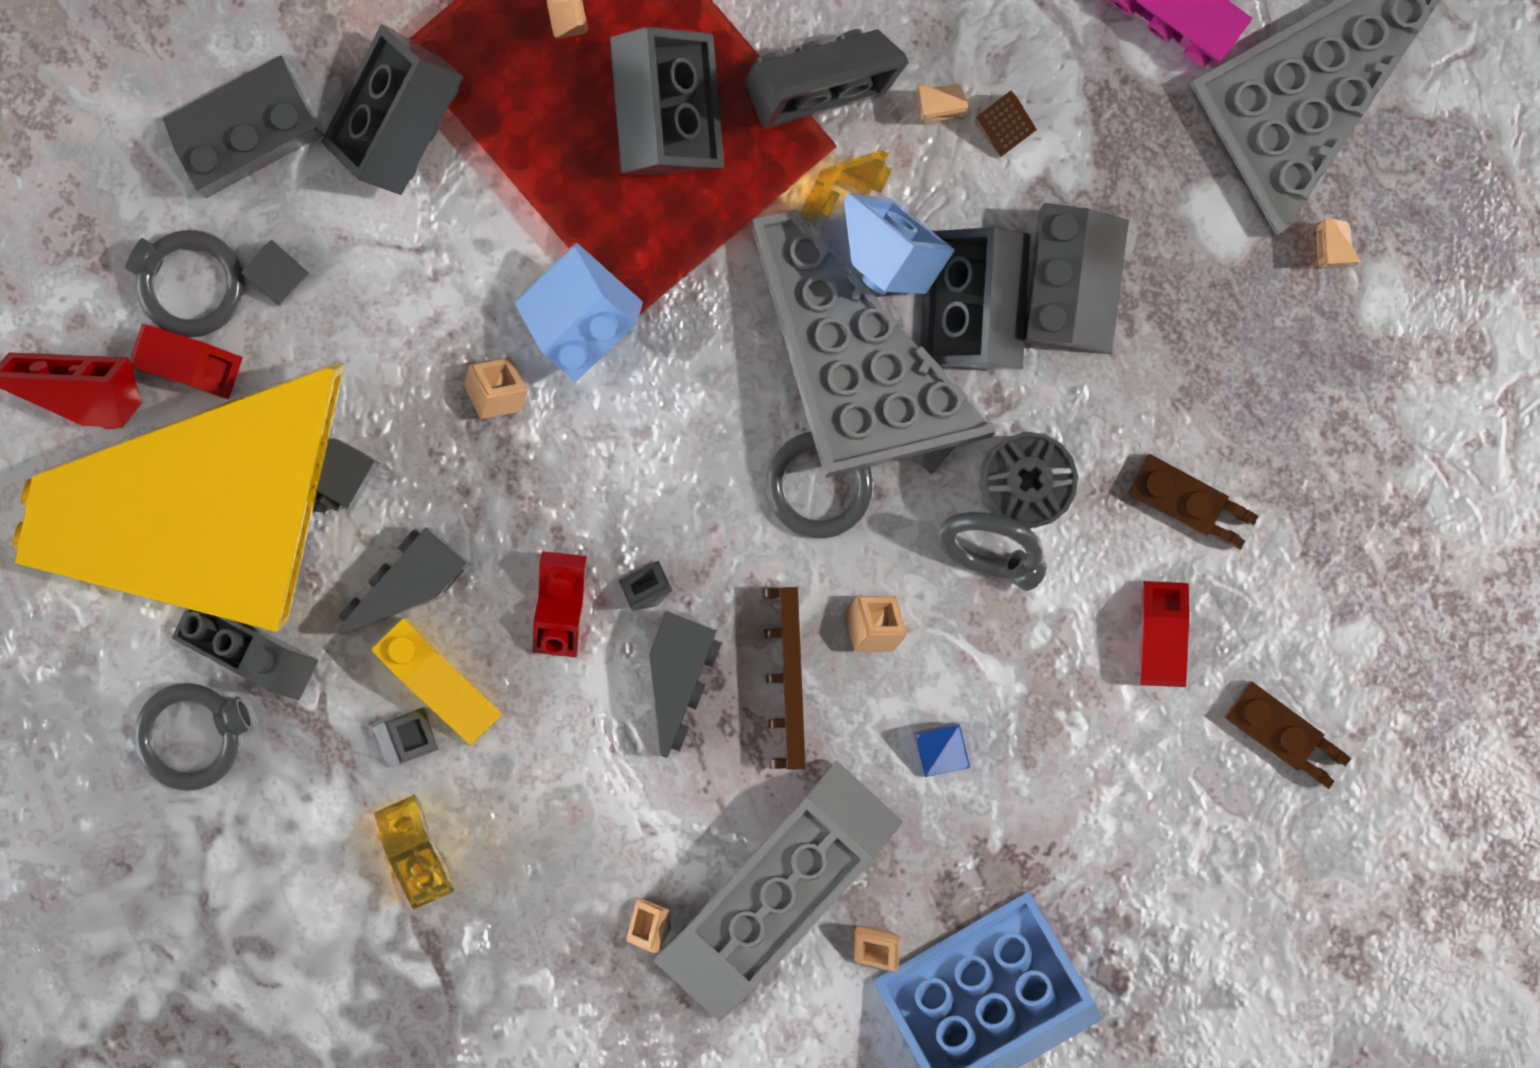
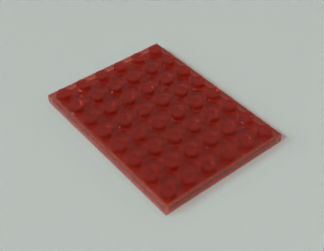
M454 0L409 38L443 58L463 76L455 99L450 102L448 109L568 249L577 242L643 302L639 317L837 149V145L812 116L765 130L762 129L744 82L754 65V61L760 58V55L712 0H582L588 26L587 33L560 39L555 38L553 35L546 0ZM645 27L713 34L724 169L662 175L621 173L610 37Z

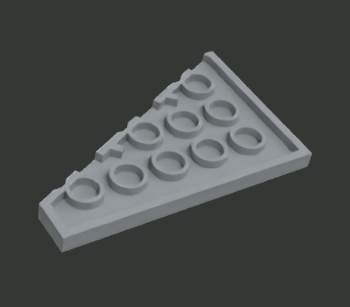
M1335 0L1190 83L1191 88L1276 236L1287 230L1299 209L1308 199L1322 175L1331 165L1345 144V141L1370 107L1373 99L1379 90L1382 89L1402 59V56L1441 0Z
M796 209L752 220L751 229L825 478L990 438L996 433L993 423L991 421L987 422L968 402V396L959 386L952 384L948 380L946 372L922 346L918 347L899 327L900 322L893 314L884 310L880 306L878 298L854 272L850 273L831 253L832 248L823 238L816 236L812 232L810 224Z

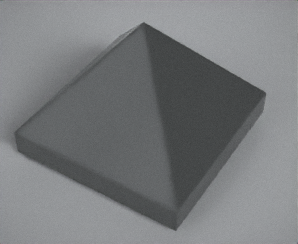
M659 561L619 580L632 611L657 607L673 591Z

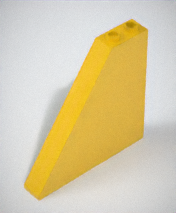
M333 362L46 468L32 476V479L26 481L21 496V504L26 506L23 522L18 523L13 536V548H17L15 563L278 632L289 620L345 363Z

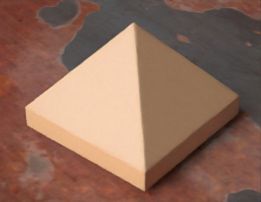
M637 898L626 941L652 953H658L671 930L670 911L646 899Z
M857 926L854 940V962L897 972L899 968L901 936L886 928Z

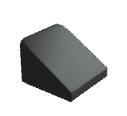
M270 240L241 272L278 306L285 301L309 274L273 240Z
M423 707L373 726V731L388 768L439 749Z

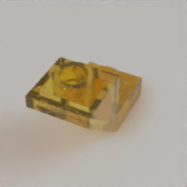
M879 150L821 170L801 210V216L817 225L821 215L829 218L840 197V193L834 191L836 185L854 194L871 195L873 190L881 193L892 171V168L885 165L889 153Z
M415 794L374 812L382 847L413 909H417L455 891L446 857L431 839L422 803Z

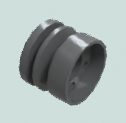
M1023 432L1007 437L987 453L979 467L977 489L981 503L988 513L1010 518L1032 529L1053 523L1068 510L1076 496L1078 473L1073 457L1062 443L1046 434ZM1020 470L1024 473L1035 470L1038 473L1035 482L1039 485L1038 490L1034 488H1029L1026 491L1021 490L1019 486L1022 483V479L1018 475Z

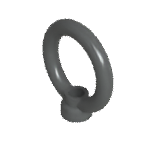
M198 230L176 231L160 238L154 244L141 238L132 250L125 266L127 271L136 275L137 298L146 316L160 329L185 337L205 336L219 330L233 318L243 299L245 280L244 275L241 273L243 269L238 257L224 241L207 232ZM197 248L213 255L224 269L227 282L225 296L217 309L205 317L199 319L176 317L166 311L156 297L154 277L159 272L165 257L179 249Z
M802 433L787 441L777 451L769 465L766 477V492L769 504L777 518L787 528L797 534L809 538H831L838 536L854 527L869 508L874 489L871 467L853 471L856 481L855 494L852 502L844 512L832 519L822 521L805 518L791 507L784 491L785 474L792 461L800 454L816 449L812 433Z
M967 512L949 517L939 527L937 538L941 549L949 558L965 568L986 575L1010 577L1012 582L1024 591L1036 588L1046 574L1045 551L1041 540L1033 531L1015 520L991 513ZM969 530L997 533L1019 543L1026 553L1022 550H1016L1007 559L984 556L964 547L956 539V535Z
M193 683L174 684L161 689L144 704L135 723L134 744L141 764L155 780L173 789L199 790L215 784L229 772L239 752L241 734L252 730L253 724L249 710L240 697L226 701L220 694L202 685ZM181 701L197 702L212 711L216 728L223 736L221 750L213 763L203 770L192 773L179 772L168 767L157 755L152 741L153 726L159 714L168 706Z

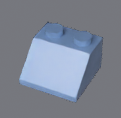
M848 193L844 199L851 262L856 269L865 275L862 279L863 282L880 294H886V292H896L904 296L907 293L926 294L955 250L893 199Z
M576 242L516 300L515 305L541 353L576 382L637 325L643 302Z

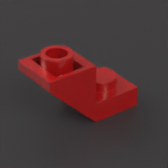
M141 324L129 360L133 369L165 381L181 383L213 396L229 400L243 357L202 341L147 324Z
M542 551L539 564L538 600L533 621L532 653L577 657L586 585L587 556Z
M1143 581L1140 685L1186 687L1190 619L1189 583Z

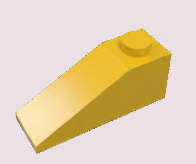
M403 618L371 649L404 685L470 746L503 715L411 618Z

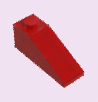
M9 352L0 362V389L81 426L103 427L104 429L123 428L142 404L129 357Z

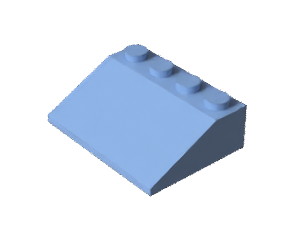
M1030 891L899 965L897 972L889 971L873 980L920 1068H1019L1103 1020L1096 1003Z

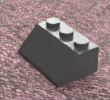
M381 24L321 143L358 180L402 195L408 182L414 177L417 165L429 142L435 137L438 125L447 107L455 99L463 76L440 56L390 27Z
M645 27L610 37L621 173L662 175L724 169L713 34Z
M854 29L841 34L836 38V41L822 45L820 41H811L798 47L795 50L796 53L780 57L778 52L761 56L754 61V65L744 82L762 129L765 130L885 95L909 61L906 54L879 29L862 33L861 29Z
M282 55L163 118L175 153L195 190L205 198L324 136L320 125Z
M1044 203L1038 217L1026 310L1024 343L1112 354L1129 220L1089 208Z
M997 227L932 231L955 251L928 292L923 294L921 346L940 367L984 370L1023 369L1030 234Z

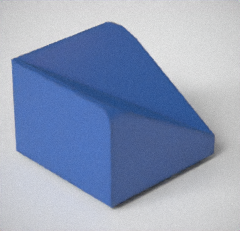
M959 723L914 733L925 777L970 768Z

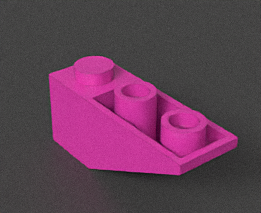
M1111 0L1112 4L1125 14L1132 16L1135 12L1148 21L1147 28L1161 40L1169 42L1172 39L1184 47V55L1201 68H1206L1207 65L1213 69L1216 68L1253 19L1229 0Z

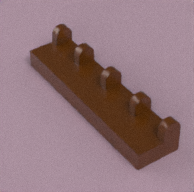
M798 587L762 589V598L775 599L780 597L781 628L764 629V638L782 637L783 673L766 674V683H784L785 718L768 719V728H786L787 758L769 759L770 769L787 768V770L806 769Z

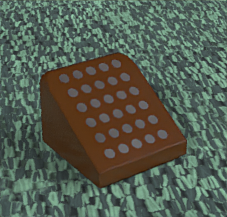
M1012 90L980 113L974 120V123L1000 157L1037 131V128Z

